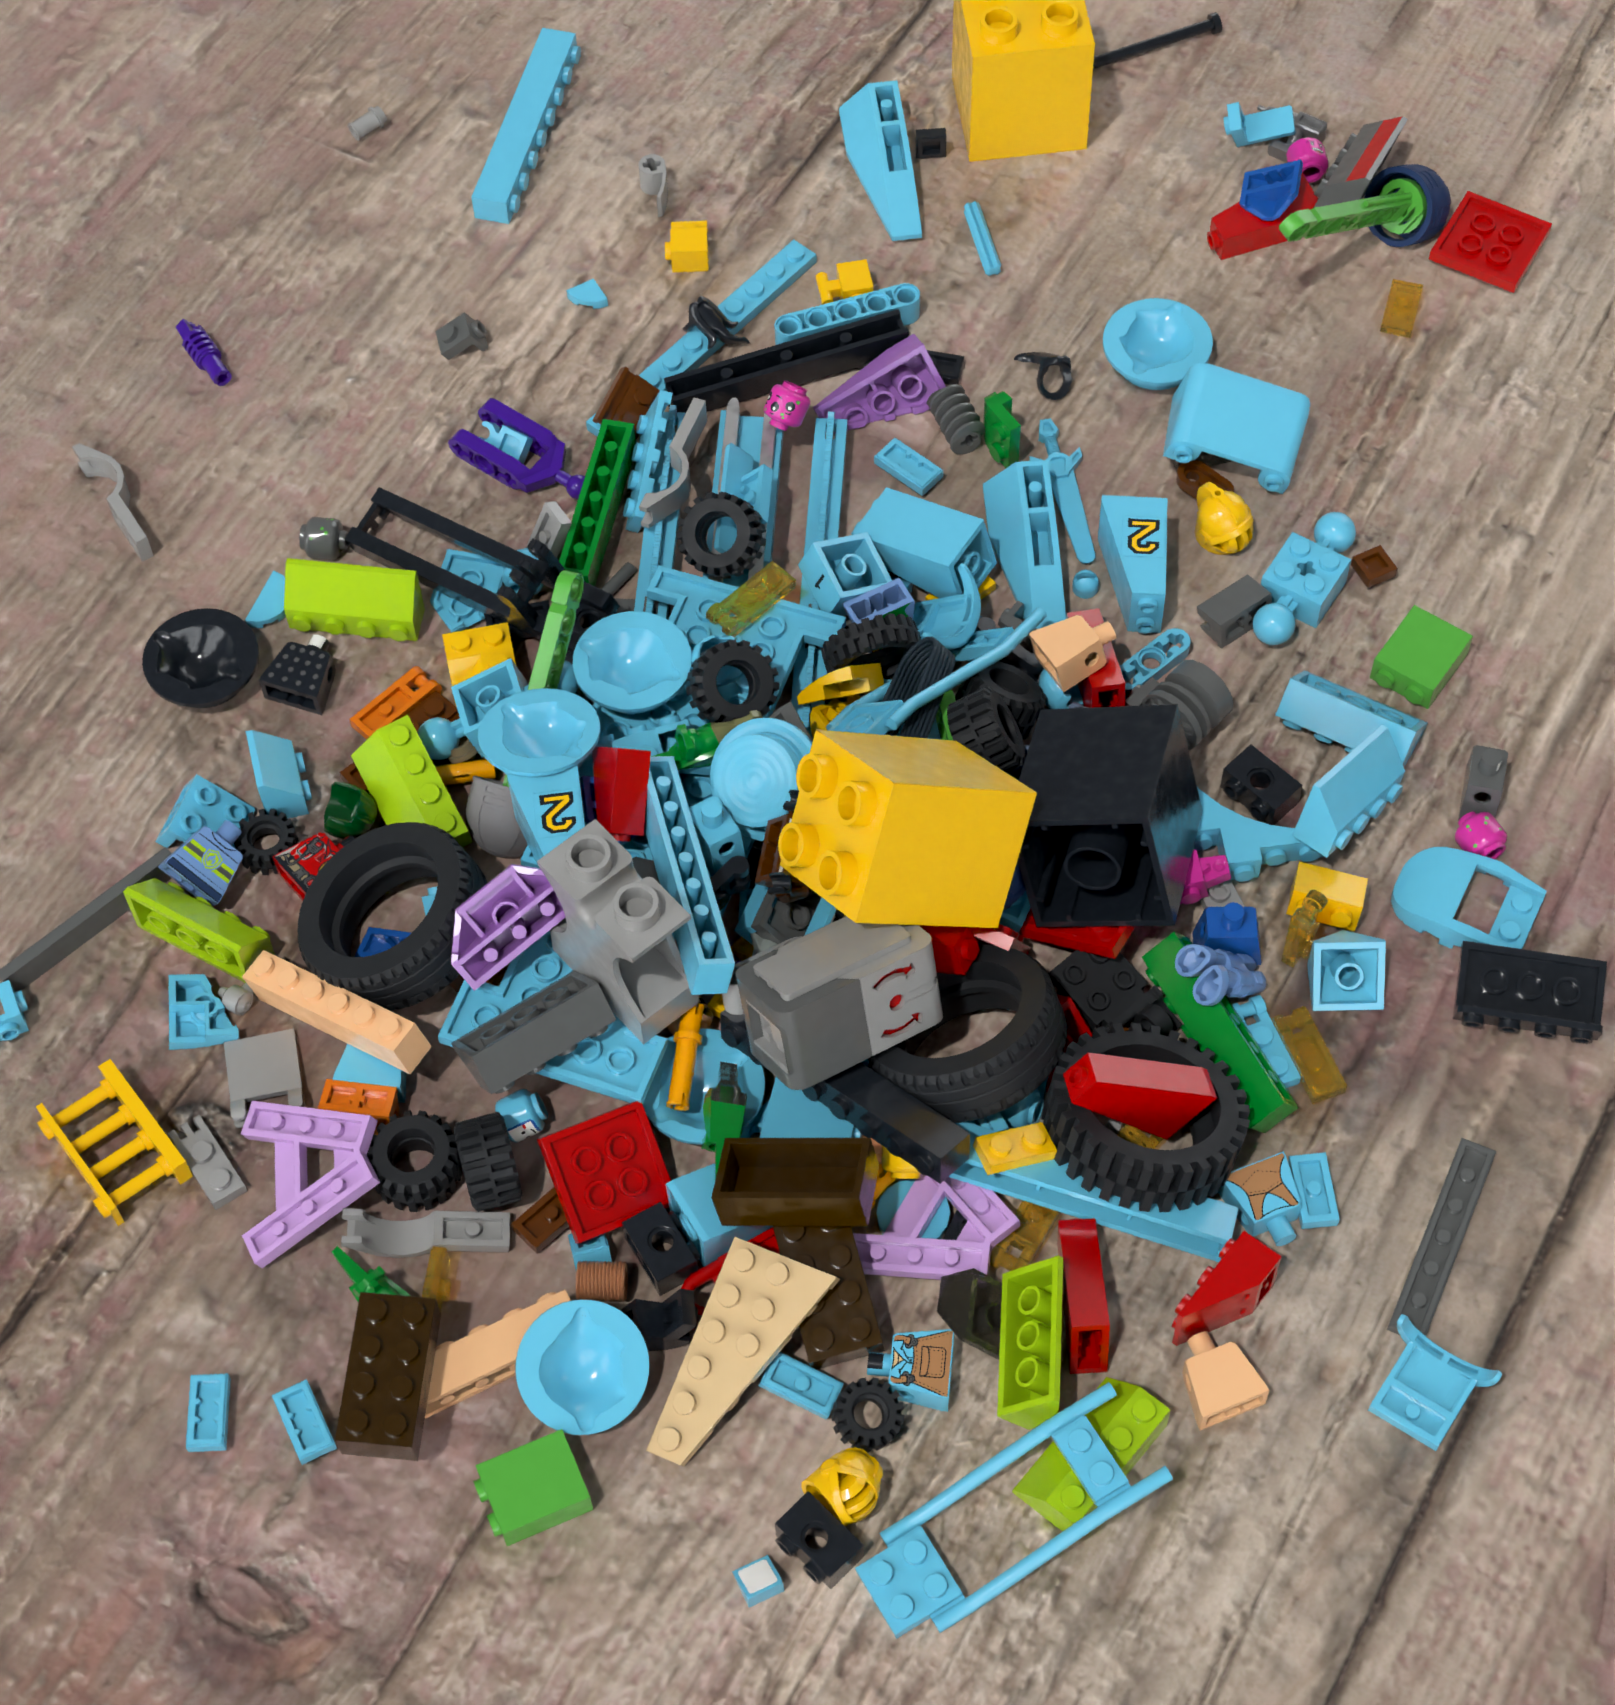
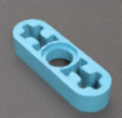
M1178 628L1166 630L1120 665L1123 678L1126 681L1125 699L1128 698L1129 693L1138 684L1143 685L1151 677L1157 681L1188 656L1191 640L1184 630ZM1169 643L1175 645L1169 649ZM1147 658H1154L1159 661L1160 666L1155 669H1149L1142 664V661ZM1133 678V684L1131 685L1127 681Z

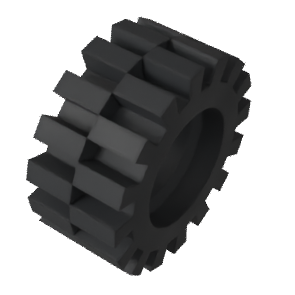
M260 809L259 816L256 817L251 812L247 814L248 822L243 818L239 822L242 833L234 842L235 848L243 855V866L246 869L250 867L252 873L257 874L259 869H261L262 875H269V869H273L274 874H277L278 871L273 856L299 842L291 819H287L286 814L283 812L278 816L275 809H270L269 815H266L265 809ZM271 834L279 837V842L272 848L259 850L254 847L255 841L264 835Z
M866 1377L860 1378L856 1383L854 1381L850 1383L840 1393L834 1402V1412L831 1414V1419L836 1423L833 1427L835 1433L840 1432L842 1435L840 1440L844 1444L848 1441L852 1444L851 1448H863L866 1452H870L872 1449L877 1451L886 1444H889L899 1433L900 1425L904 1422L905 1417L901 1413L904 1409L903 1402H898L899 1393L897 1390L892 1393L888 1389L891 1385L886 1381L882 1385L878 1383V1378H872L870 1381H866ZM871 1401L880 1408L882 1420L878 1427L866 1429L856 1422L854 1409L859 1402Z

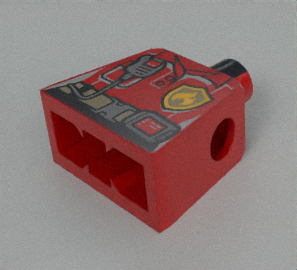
M318 833L273 856L278 874L303 901L308 888L322 867L340 849L355 838L350 835L335 845L325 833Z

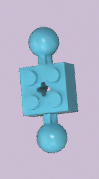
M1330 512L1323 515L1317 521L1314 528L1316 543L1294 532L1291 533L1261 579V585L1271 592L1272 603L1262 606L1253 618V631L1261 642L1267 645L1285 643L1294 633L1295 619L1317 628L1347 581L1351 559L1339 553L1350 548L1356 537V528L1349 516L1341 512Z
M511 658L451 687L459 719L451 722L445 718L434 717L426 720L419 727L417 733L432 760L449 758L451 750L458 748L460 738L464 736L469 739L481 757H484L478 743V728L481 720L501 700L528 690L527 680ZM565 660L557 689L575 694L579 686L574 676L573 665Z

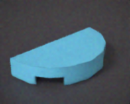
M273 570L245 619V622L250 627L263 628L264 624L272 623L277 619L280 622L286 617L284 611L285 577L282 574Z

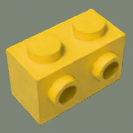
M1299 861L1291 886L1286 914L1355 931L1363 909L1368 878Z

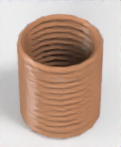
M578 1261L576 1269L577 1300L590 1299L605 1302L607 1300L609 1302L611 1300L613 1302L615 1300L617 1302H624L626 1300L628 1269L625 1261Z

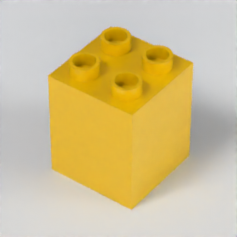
M954 0L952 80L969 162L1087 149L1095 42L1085 0Z
M815 730L810 753L800 760L797 768L796 783L799 794L792 821L783 827L779 836L780 866L855 923L998 928L1037 792L957 741Z

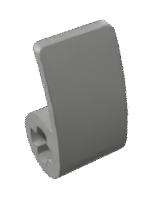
M649 154L642 157L639 161L640 186L646 194L657 195L658 217H662L668 203L666 165L661 156Z

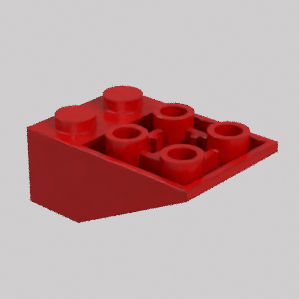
M1245 1231L1242 1232L1236 1241L1230 1238L1219 1253L1218 1257L1221 1260L1216 1267L1208 1266L1197 1281V1285L1200 1287L1194 1295L1191 1296L1187 1293L1177 1305L1175 1313L1178 1315L1172 1323V1327L1175 1329L1172 1343L1178 1346L1187 1342L1195 1334L1204 1331L1211 1332L1252 1314L1274 1286L1282 1256Z

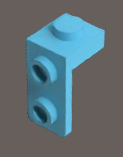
M1239 102L1227 104L1228 116L1223 118L1226 134L1232 135L1237 147L1286 137L1296 133L1293 109L1290 105L1244 115Z
M10 980L0 983V1000L5 1014L0 1015V1041H8L18 1037L21 1033L29 1031L23 1013L29 1010L22 990L15 992Z

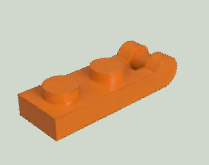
M415 666L349 719L351 727L367 740L377 729L407 715L433 692L437 691L441 694L442 686L434 679L429 680L426 672L419 666ZM417 687L419 688V689L416 690L415 692L411 689V688H417Z

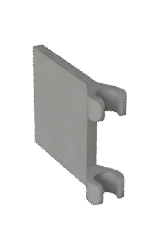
M294 1028L224 1042L230 1093V1111L236 1128H243L248 1114L246 1102L288 1094L289 1105L306 1107Z

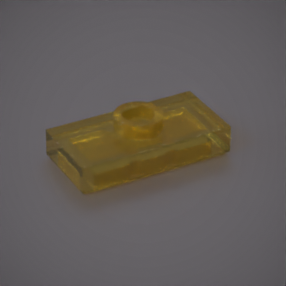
M1393 279L1380 332L1411 338L1423 285Z
M433 1246L430 1252L422 1297L436 1299L441 1312L443 1301L448 1302L451 1292V1279H447L450 1259L446 1248Z

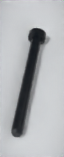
M1217 12L1208 14L1207 20L1094 56L1093 68L1096 69L1209 31L1212 34L1222 32L1220 16Z

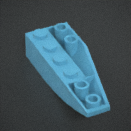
M898 81L868 83L839 107L846 155L891 240L922 238L915 178Z
M1048 460L1015 462L983 483L987 529L992 548L1016 602L1024 603V620L1038 607L1045 610L1047 617L1036 627V629H1040L1066 619L1061 559Z

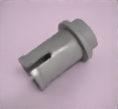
M379 106L375 108L369 107L368 112L352 123H349L348 128L353 137L359 141L377 127L383 128L387 118Z

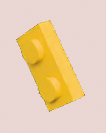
M1043 1122L975 1137L973 1144L987 1175L1054 1160L1057 1149Z

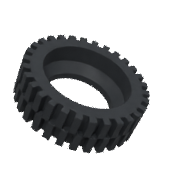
M1118 1023L1111 1025L1108 1034L1105 1028L1101 1026L1094 1029L1092 1037L1086 1032L1079 1036L1077 1043L1072 1041L1067 1046L1066 1052H1062L1055 1067L1041 1114V1120H1044L1043 1124L1057 1149L1054 1160L1059 1166L1069 1163L1066 1174L1072 1180L1081 1175L1084 1178L1081 1187L1088 1192L1096 1186L1101 1189L1099 1198L1109 1202L1111 1195L1120 1197L1118 1206L1128 1209L1131 1201L1139 1202V1211L1150 1212L1152 1204L1158 1205L1159 1212H1170L1173 1202H1175L1179 1211L1188 1209L1191 1200L1196 1205L1205 1202L1207 1195L1213 1197L1218 1193L1220 1186L1225 1185L1233 1170L1249 1128L1250 1120L1247 1119L1250 1109L1249 1105H1245L1247 1098L1245 1090H1237L1240 1083L1239 1079L1235 1074L1226 1076L1229 1066L1223 1060L1216 1064L1212 1062L1215 1053L1209 1048H1206L1202 1053L1196 1050L1198 1041L1189 1038L1186 1044L1178 1041L1179 1032L1170 1030L1168 1037L1160 1035L1161 1027L1150 1025L1149 1031L1143 1032L1141 1023H1131L1129 1030L1124 1031L1122 1024ZM1088 1052L1203 1067L1208 1070L1217 1099L1187 1123L1191 1131L1193 1146L1177 1150L1151 1149L1136 1145L1117 1136L1107 1129L1091 1110L1071 1103L1063 1073Z

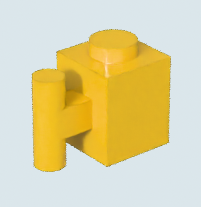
M707 220L671 222L670 242H665V260H671L672 273L709 271Z
M867 259L836 264V280H829L825 272H820L816 275L822 305L834 302L833 298L840 297V300L873 291Z

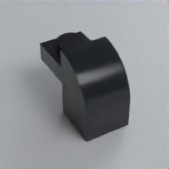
M679 1289L662 1303L635 1299L620 1310L637 1326L644 1338L648 1352L675 1349L690 1342V1330L697 1326L698 1310L695 1306L693 1290Z

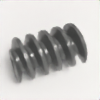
M949 385L932 393L926 404L940 426V430L945 435V439L950 444L951 450L956 454L973 452L981 443V436L985 432V426L980 422V417L975 412V408L970 403V399L965 394L962 385Z

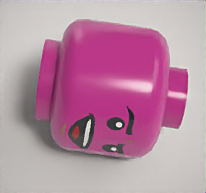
M1310 137L1301 138L1288 148L1286 153L1287 163L1302 160V172L1309 183L1319 180L1326 173L1328 158L1325 147L1320 140Z

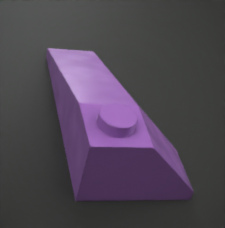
M912 334L885 350L815 405L813 409L818 418H828L829 411L835 412V419H847L848 431L865 427L867 423L894 420L896 416L913 413V415L923 413L930 409L926 404L929 396L946 386L924 344L915 334Z

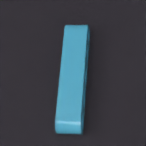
M903 283L782 315L776 319L774 324L775 345L896 309L900 311L903 325H910L915 323L920 316V291L913 284Z

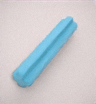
M977 201L968 202L964 205V214L985 274L988 276L998 275L1001 272V263L981 206Z

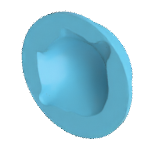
M1150 298L1125 305L1111 316L1103 333V350L1112 367L1132 384L1149 390H1165L1180 385L1189 368L1197 363H1208L1212 353V333L1204 318L1189 306L1169 299Z
M627 611L607 616L589 627L576 644L572 665L578 686L593 702L617 712L638 714L661 706L681 691L687 682L688 673L691 672L692 653L686 636L671 621L653 613Z
M551 688L526 690L501 700L485 714L478 728L479 748L486 760L502 770L506 775L514 774L527 777L552 775L577 765L579 769L586 757L594 750L600 737V721L594 707L584 698L574 693Z
M756 718L743 722L733 728L722 739L713 756L710 769V790L712 796L719 797L738 826L741 834L751 839L764 841L768 820L789 814L788 811L783 809V805L786 801L791 800L789 790H798L796 783L797 768L800 760L810 753L812 746L810 738L798 727L787 721L776 718Z
M704 1028L700 1029L703 1039L702 1045H699L697 1048L689 1110H674L675 1105H673L672 1109L666 1107L676 1043L673 1041L674 1035L667 1038L668 1046L643 1103L649 1121L660 1132L674 1140L702 1145V1140L706 1134L703 1104L707 1097L717 1101L719 1091H729L732 1093L731 1104L745 1106L746 1103L743 1129H745L760 1110L765 1094V1077L762 1065L755 1064L750 1057L738 1049L728 1046L721 1039L720 1030Z
M590 1299L563 1302L542 1313L525 1332L516 1356L515 1373L517 1386L529 1410L536 1418L550 1428L557 1431L562 1429L564 1433L573 1435L599 1433L623 1421L641 1400L649 1376L647 1346L634 1322L617 1308L607 1303Z

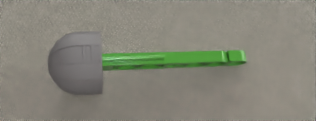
M563 570L557 577L551 598L552 604L548 610L528 690L558 688L576 619V608H579L584 588V578L580 573ZM505 774L503 782L473 776V783L470 787L471 791L466 807L467 826L473 839L483 850L501 858L522 857L528 844L515 819L507 775Z

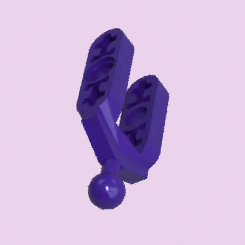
M490 398L478 410L479 417L482 421L496 423L500 429L502 425L510 426L531 437L533 442L529 451L541 457L531 469L467 430H458L448 441L450 449L456 456L512 489H521L528 493L558 482L566 487L567 493L571 498L577 500L579 498L585 476L580 474L571 476L564 472L565 443L558 440L547 428L496 399Z

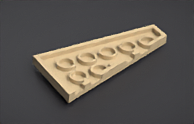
M734 1237L646 1451L684 1467L713 1433V1428L728 1410L731 1411L740 1400L739 1397L751 1383L758 1379L792 1338L793 1332L807 1316L809 1317L818 1307V1302L829 1289H833L840 1279Z

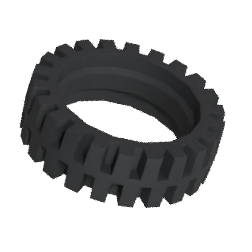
M881 614L875 615L873 620H869L867 617L861 619L862 623L857 624L853 622L848 625V629H839L837 631L838 635L832 634L828 638L829 641L824 642L821 653L827 673L848 666L880 663L883 679H890V677L894 676L904 655L914 644L921 640V636L915 621L911 617H905L903 614H898L897 616L887 614L883 618ZM880 649V650H878V651H875V652H872V653H869V654H865V653H868V652H871V651Z

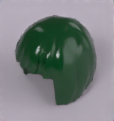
M333 782L330 800L324 813V831L342 839L350 835L356 838L367 833L376 820L377 806L375 801L364 789L345 782Z

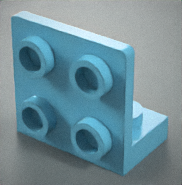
M196 774L183 787L155 842L168 848L175 840L185 842L204 826L209 827L216 833L225 820L232 822L240 828V820L243 818L248 822L247 814L254 813L255 808Z

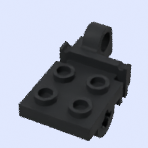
M1076 950L1048 973L1053 985L1058 989L1057 994L1071 997L1081 1016L1090 1025L1089 1030L1091 1033L1095 1028L1103 1026L1109 1034L1112 1024L1121 1023L1124 1028L1132 1022L1141 1023L1143 1032H1148L1150 1025L1161 1027L1160 1035L1168 1037L1170 1030L1177 1031L1183 1025L1167 1008L1163 1001V993L1156 985L1146 993L1143 992V989L1148 984L1147 981L1120 952L1113 959Z

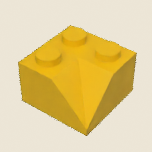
M508 622L442 634L452 686L510 658L516 665Z

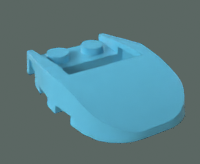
M1432 847L1417 853L1403 866L1392 891L1391 903L1396 916L1405 925L1419 933L1426 931L1439 938L1438 944L1452 949L1453 945L1461 947L1463 941L1522 949L1547 891L1501 861L1449 847ZM1475 871L1484 875L1487 872L1503 880V885L1509 888L1489 934L1453 919Z

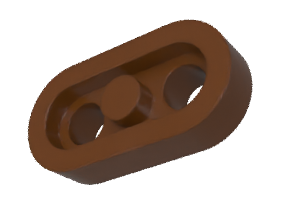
M1199 460L1181 463L1177 469V485L1195 499L1197 498L1198 488L1206 482H1211L1223 490L1234 492V486L1228 479Z

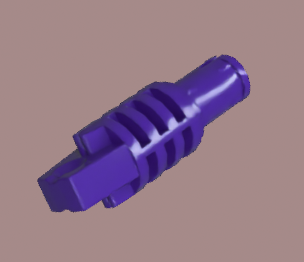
M182 319L176 326L183 339L182 346L196 366L208 373L214 384L218 386L226 385L230 382L232 375L221 361V351L201 325L196 326L192 322Z

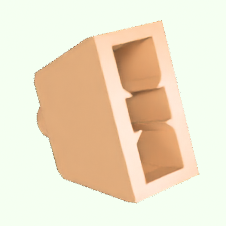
M1079 615L1029 633L1036 659L1063 692L1105 666L1107 660L1103 645L1116 639L1115 631L1109 621L1091 628L1084 618Z
M1207 1331L1195 1334L1188 1339L1187 1343L1194 1356L1184 1362L1182 1374L1199 1430L1218 1424L1266 1403L1269 1389L1236 1343L1228 1342L1215 1348Z

